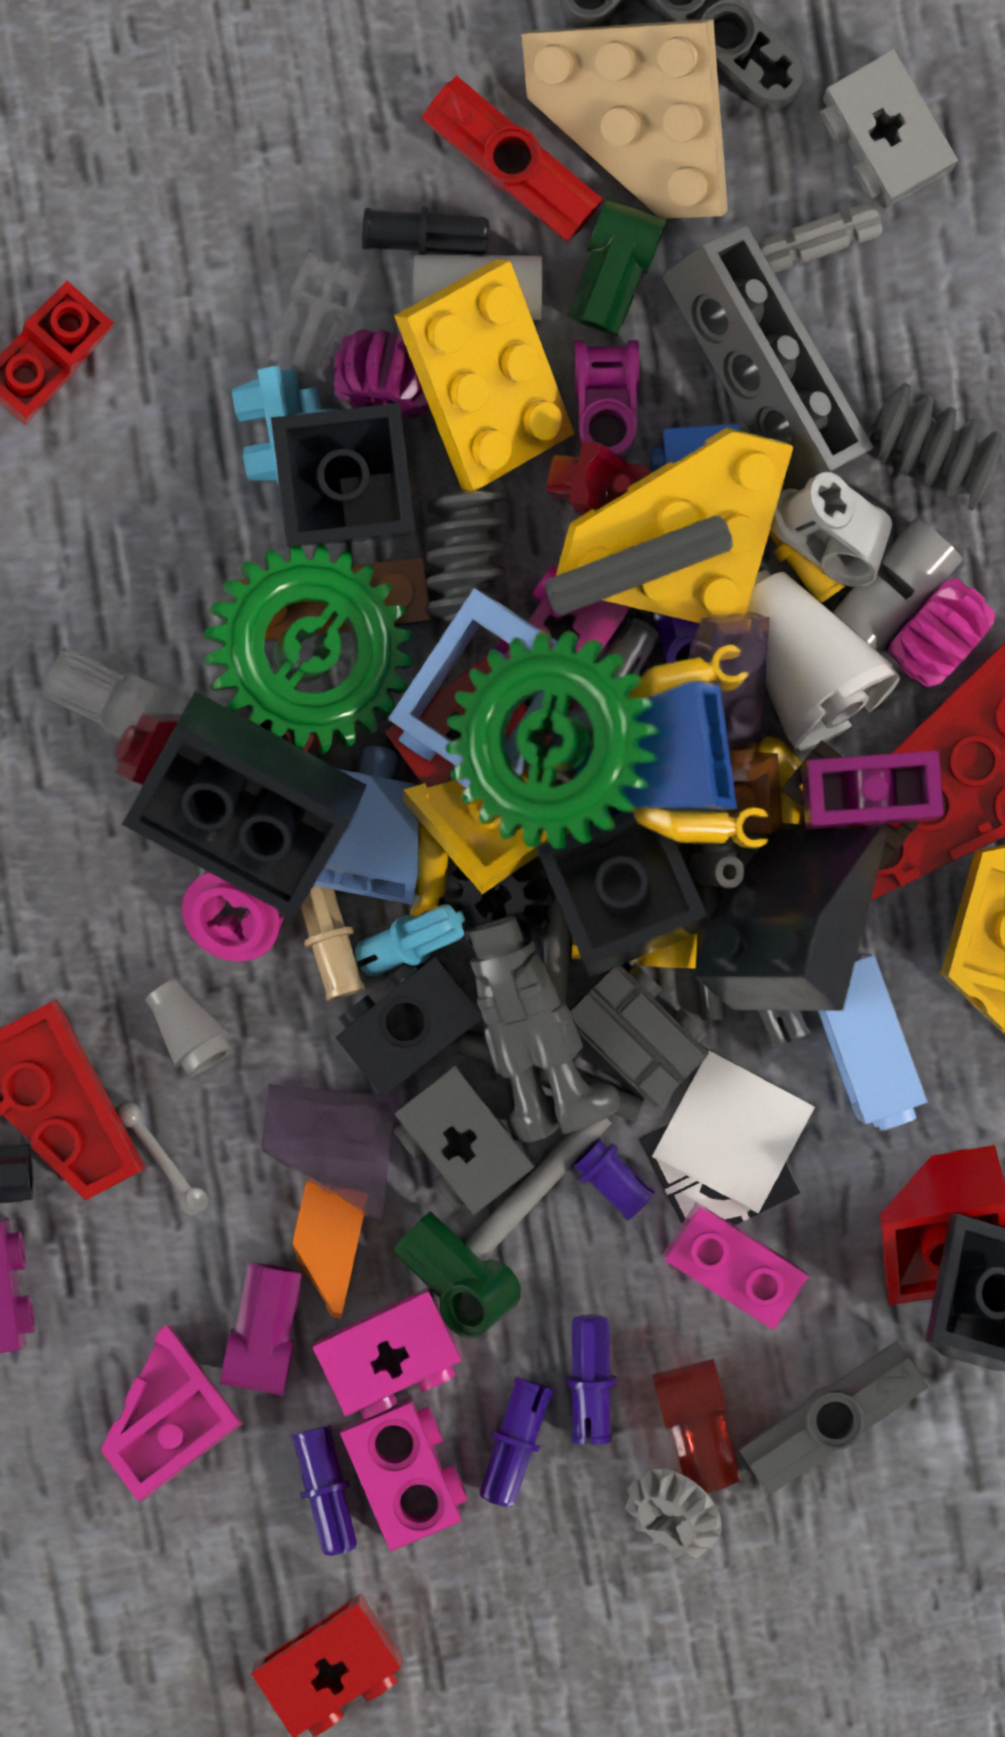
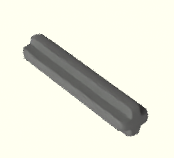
M712 516L560 574L545 582L548 601L557 614L564 615L730 551L733 547L730 529L726 521L720 516Z

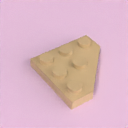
M713 19L532 30L521 34L527 99L657 217L662 219L723 216L728 212Z

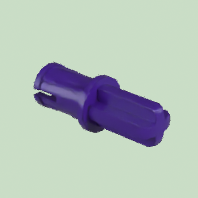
M597 1314L580 1315L572 1320V1375L566 1377V1385L572 1387L573 1433L571 1434V1442L585 1445L586 1438H591V1445L612 1442V1433H610V1387L616 1385V1376L610 1374V1323L607 1317Z
M515 1377L514 1387L499 1431L492 1430L491 1437L495 1438L496 1442L479 1491L481 1498L502 1507H512L516 1503L532 1451H540L541 1446L536 1444V1440L550 1397L554 1393V1389L533 1381L528 1382L520 1377Z
M331 1425L292 1434L291 1438L299 1460L305 1491L300 1492L301 1499L309 1498L322 1552L327 1556H335L352 1551L356 1548L357 1541L344 1488L350 1487L349 1480H343L335 1451Z

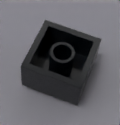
M623 811L611 816V820L615 825L613 830H604L595 823L589 825L591 840L588 843L579 842L572 833L565 835L566 845L562 849L554 848L550 842L536 847L589 978L705 931L707 928L708 919L676 841L640 825L633 811Z

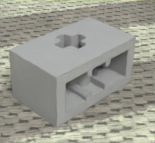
M894 49L827 87L822 99L827 107L820 111L822 120L837 144H841L844 141H847L858 160V163L852 166L854 175L870 200L879 196L887 209L951 172L958 162L956 155ZM876 119L879 120L884 128L890 127L893 124L898 128L892 147L885 138L874 141L870 137L876 126Z

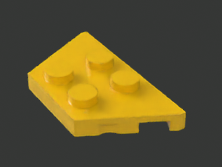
M1000 845L974 852L940 974L1004 1035L1005 845Z

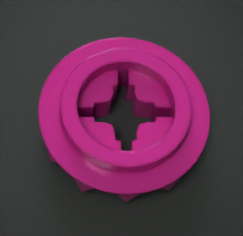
M208 871L192 881L182 901L183 921L193 940L208 953L228 961H249L265 954L275 943L284 919L274 907ZM227 900L233 908L243 906L244 909H249L242 918L241 923L235 915L224 916L222 914L216 916L220 913Z

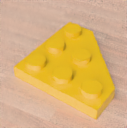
M726 427L705 440V445L675 463H667L626 488L628 492L597 511L592 509L570 522L556 576L712 516H720L726 521L732 535L733 547L730 551L603 600L741 633L793 446L787 442Z

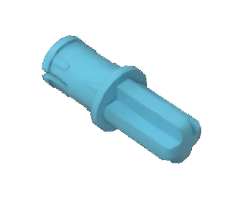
M447 904L417 917L411 915L401 916L392 923L390 929L361 939L355 948L356 961L358 962L375 954L378 958L377 960L360 967L362 972L374 978L384 975L387 971L405 963L413 966L424 963L430 957L431 952L454 943L463 937L462 923L466 921L461 911L455 912Z

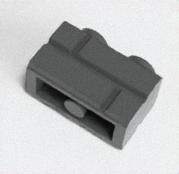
M636 963L627 972L621 966H617L608 970L570 1009L573 1016L572 1020L577 1027L578 1033L656 1108L708 1056L709 1053L699 1044L708 1034L682 1008L671 1016L654 999L663 989Z

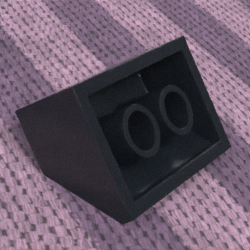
M194 691L121 825L286 915L295 918L352 822L367 785L199 692Z

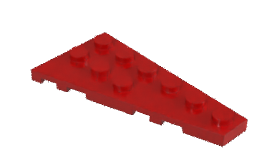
M1005 642L890 753L938 751L944 816L932 821H921L915 830L910 833L883 869L878 871L871 901L1005 837ZM900 823L885 825L895 832ZM852 826V827H848V828H867V827H865V826Z

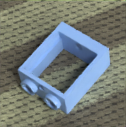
M475 588L388 718V720L404 730L398 740L406 747L429 761L438 753L455 766L463 762V757L446 752V745L453 740L422 720L420 716L480 625L509 644L515 637L523 639L530 651H532L535 636L541 631L491 596ZM552 638L553 648L555 649L558 642ZM544 692L536 696L506 741V753L512 768L519 775L522 774L528 762L520 755L517 747L516 733L521 721L529 713L541 709ZM470 779L456 780L466 788L471 784Z
M866 953L857 955L843 1011L817 1012L855 1117L864 1124L873 1122L874 1127H879L880 1131L916 1119L913 1108L927 1103L875 955Z

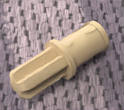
M313 886L300 908L309 936L304 941L305 948L313 949L326 991V1000H339L363 992L366 988L361 981L349 936L354 934L353 927L345 926L335 890Z

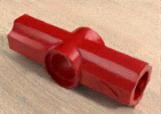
M457 75L441 89L421 116V120L485 173L487 179L495 188L511 195L567 244L581 231L603 203V199L543 149L530 131L516 126ZM509 145H516L525 149L531 160L528 167L517 174H506L499 170L495 165L494 157L500 149Z

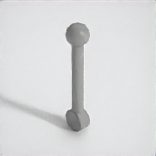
M131 1102L122 1104L117 1114L123 1125L132 1128L182 1195L180 1205L183 1211L189 1215H197L205 1210L208 1206L206 1193L200 1188H192L141 1121L142 1112L140 1108Z

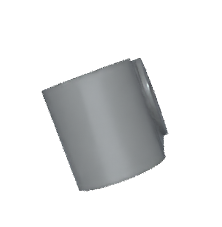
M822 472L809 479L805 488L800 490L785 489L780 492L771 527L782 542L794 547L819 566L830 579L849 587L869 586L876 580L892 528V521L884 510L868 502L850 488L841 477L832 472Z

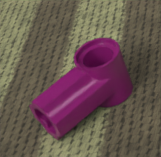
M248 1263L236 1328H231L228 1338L221 1384L284 1396L294 1347V1339H290L294 1315H296L302 1284L300 1283L302 1271L266 1263Z

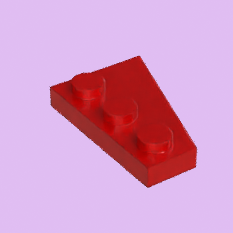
M57 999L0 1029V1117L4 1116L31 1142V1148L84 1200H88L146 1169Z

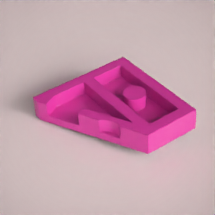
M165 1325L158 1331L154 1339L156 1344L140 1377L135 1378L125 1398V1407L120 1418L113 1423L100 1450L138 1502L146 1500L243 1424L170 1325Z

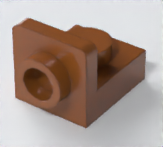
M728 743L737 809L724 811L727 812L729 817H733L737 812L744 809H762L768 814V817H746L742 824V831L746 833L773 834L782 828L778 753L754 752V745L750 743Z

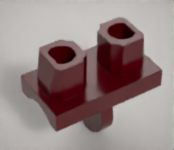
M583 441L579 457L554 455L546 491L555 498L570 500L569 504L573 506L574 511L582 516L592 509L597 511L628 492L626 488L648 476L653 471L640 464H628L601 443Z

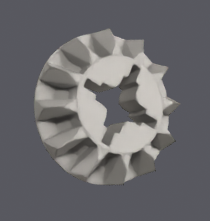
M652 1468L641 1472L628 1487L627 1491L630 1497L625 1509L629 1514L637 1518L634 1529L640 1532H647L653 1540V1547L662 1544L668 1548L671 1555L675 1558L686 1553L698 1559L718 1541L722 1528L719 1512L709 1495L688 1477L669 1469ZM684 1515V1518L681 1520V1522L676 1518L678 1516Z

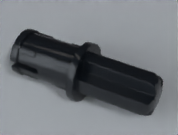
M422 207L421 213L372 210V208L364 209L362 246L365 250L374 248L419 251V255H427V252L483 255L487 253L489 248L490 224L489 220L485 217L429 214V207Z

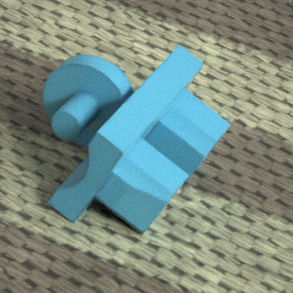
M279 366L258 369L259 379L232 389V398L235 414L239 422L251 423L265 419L267 422L270 442L244 447L243 459L248 480L277 481L278 483L271 417L340 409L321 410L317 387L300 390L296 370H279Z

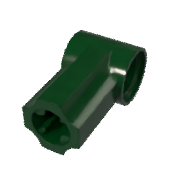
M607 197L587 248V251L591 252L568 310L567 317L600 332L618 336L621 325L623 326L632 304L633 294L642 272L645 274L648 272L667 220Z
M431 1211L421 1218L393 1249V1253L440 1298L442 1318L450 1330L465 1338L479 1337L515 1308L521 1298V1287L518 1278L508 1266L492 1259L481 1261Z

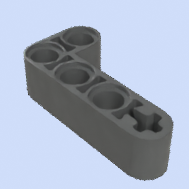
M561 0L560 4L567 21L574 27L580 28L605 26L630 0H606L602 6L593 10L579 7L574 0ZM638 0L661 22L713 19L714 25L723 21L736 24L743 32L744 41L732 49H724L715 45L717 73L747 101L761 111L772 113L782 111L795 101L804 78L802 59L792 47L740 0H694L690 4L683 6L673 5L667 0ZM755 44L761 47L756 62L766 71L772 73L779 67L786 71L783 82L785 89L778 84L772 85L769 89L763 87L761 82L764 71L752 59L748 62L745 70L739 67L747 60Z

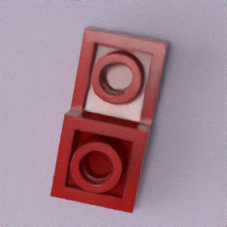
M66 281L24 323L22 333L0 354V403L20 422L26 425L94 351L113 328L114 322L70 282Z

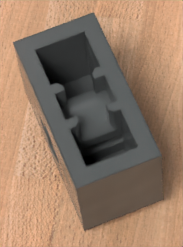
M457 1064L453 1065L394 1113L401 1124L393 1132L415 1160L426 1154L441 1173L432 1181L455 1211L465 1204L473 1215L534 1168L533 1161L518 1142L513 1139L511 1133ZM451 1126L459 1133H463L469 1128L475 1133L476 1137L471 1142V1149L474 1155L466 1160L459 1152L451 1157L444 1152L443 1149L449 1141L445 1131Z

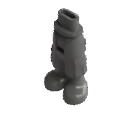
M509 916L489 921L469 929L468 933L476 955L469 961L476 975L477 1002L485 1022V1041L488 1044L496 1074L500 1073L503 1078L511 1079L514 1108L508 1114L507 1126L513 1139L518 1142L541 1140L553 1134L559 1127L563 1134L575 1132L598 1123L618 1111L622 1103L618 1090L613 1085L598 1082L587 1084L578 1072L573 1058L583 1049L577 1027L572 1020V1013L565 1002H561L552 979L537 953L531 954L535 950L534 942L532 939H523L516 917ZM535 1065L546 1070L553 1096L545 1094Z

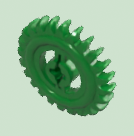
M324 544L316 546L311 560H307L301 546H292L288 549V559L285 563L276 551L268 549L263 555L266 571L252 562H245L241 566V573L248 585L235 580L225 581L222 589L230 596L234 603L215 602L209 609L211 614L225 622V625L209 627L203 633L205 639L222 645V649L216 650L205 657L204 664L207 666L225 667L226 671L212 683L211 689L213 691L233 689L236 694L226 705V708L236 712L247 707L250 710L248 720L257 725L266 722L269 724L268 731L280 738L285 732H289L292 744L302 750L307 743L309 735H313L318 752L320 754L326 753L331 747L333 732L340 738L343 746L350 747L355 742L354 723L361 727L366 734H373L377 730V722L372 709L384 716H390L395 706L386 694V691L400 694L407 690L406 682L394 671L395 669H407L413 665L411 656L397 650V646L410 641L413 638V634L409 630L395 628L393 624L394 621L405 614L406 610L401 605L386 606L383 602L392 591V586L389 583L374 588L369 585L374 572L372 565L364 566L357 573L351 571L352 556L348 551H344L335 563H330L328 550ZM298 602L320 603L326 606L319 617L307 616L298 619L279 636L274 646V660L278 668L275 674L271 670L264 652L265 632L272 617L283 607ZM332 615L335 619L314 642L316 647L312 652L313 657L307 662H302L286 679V674L300 658L297 654L301 650V643L313 637ZM345 621L349 626L355 643L354 663L347 678L336 688L321 693L300 692L294 689L298 682L307 683L318 679L337 662L341 653V639L337 630Z
M540 631L535 636L532 651H530L523 639L515 637L510 643L511 658L509 660L499 651L491 650L488 654V661L492 672L487 674L478 669H471L469 677L477 688L474 694L458 691L455 695L457 702L466 709L465 715L452 716L447 720L448 726L461 732V738L446 745V752L463 757V762L451 771V778L453 780L470 779L471 784L462 795L463 803L475 804L483 800L484 803L479 813V821L482 824H491L499 816H502L500 822L502 838H514L518 829L522 826L524 842L528 847L532 848L540 844V838L544 829L550 844L557 849H562L566 845L565 835L567 828L579 842H590L591 834L589 833L588 824L590 819L604 830H613L615 825L608 811L610 805L622 811L630 812L634 810V805L623 792L624 787L647 788L649 786L648 781L633 770L634 765L651 763L657 760L655 754L638 747V741L656 735L659 732L658 728L648 724L637 723L636 719L644 711L652 708L653 702L646 698L629 699L628 697L631 691L641 683V677L635 674H628L615 678L619 667L624 662V658L618 654H612L597 663L599 652L602 650V644L597 640H590L577 652V636L572 632H565L558 640L555 649L553 648L551 635L545 631ZM544 692L541 709L529 713L521 721L516 733L517 747L520 755L531 764L528 782H526L512 768L506 753V730L512 714L526 699ZM571 696H573L586 709L594 728V748L586 767L573 780L555 787L557 772L569 771L578 767L586 758L590 748V736L585 724L578 717L568 714ZM547 733L563 735L562 747L551 748L545 746Z

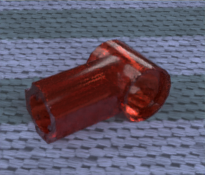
M714 1358L652 1374L666 1430L671 1429L682 1475L694 1481L706 1493L721 1490L740 1482L738 1464L723 1416L728 1414Z

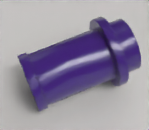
M598 1139L575 1162L573 1167L581 1173L578 1180L582 1184L589 1181L622 1214V1217L628 1221L649 1202L656 1191L652 1187L647 1186L615 1154L618 1147L614 1143L607 1146L601 1139Z

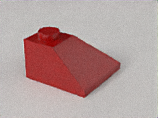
M995 1145L959 1149L954 1152L931 1155L880 1213L886 1291L889 1306L934 1298L950 1214H960L1005 1228V1181Z

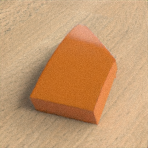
M306 1181L292 1249L297 1255V1265L303 1274L309 1277L325 1301L326 1309L333 1318L342 1319L368 1194Z

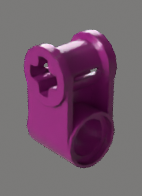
M574 340L575 397H578V438L580 448L583 441L595 442L589 432L593 422L599 418L610 417L622 424L626 435L620 443L607 448L624 459L629 455L634 446L637 430L639 340H628L626 346L587 347L584 340Z

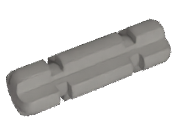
M865 203L848 209L846 216L841 217L840 213H836L792 228L788 236L784 237L781 232L766 237L759 242L758 246L773 272L776 273L792 267L795 260L799 259L802 264L848 248L850 241L856 240L860 244L877 238L882 232V223L873 203Z

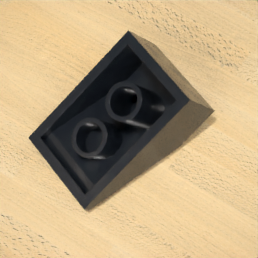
M882 828L787 829L777 830L773 834H769L766 838L767 842L760 846L745 867L741 883L737 887L729 889L709 917L694 978L733 1010L843 1011L887 833Z

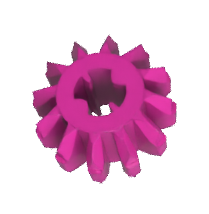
M958 578L947 580L938 587L892 639L888 654L899 664L898 667L912 680L915 678L926 688L941 684L986 635L994 624L996 612L985 602L986 598L972 586L969 588Z

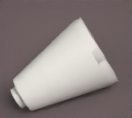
M768 570L758 572L742 631L788 741L793 744L795 749L799 748L800 751H808L815 748L820 740L827 742L849 729L852 724L848 719L863 707L870 713L880 705L894 690L900 681V676L887 659L788 574L779 572L771 575Z

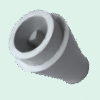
M177 979L164 983L146 997L145 1001L154 1014L174 1067H183L189 1077L197 1076L213 1067L232 1050L225 1040L228 1031L183 989Z

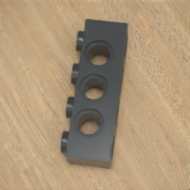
M747 225L702 245L662 275L664 282L751 434L787 442L793 446L782 485L783 490H800L805 488L812 477L822 472L835 473L873 449L870 440Z

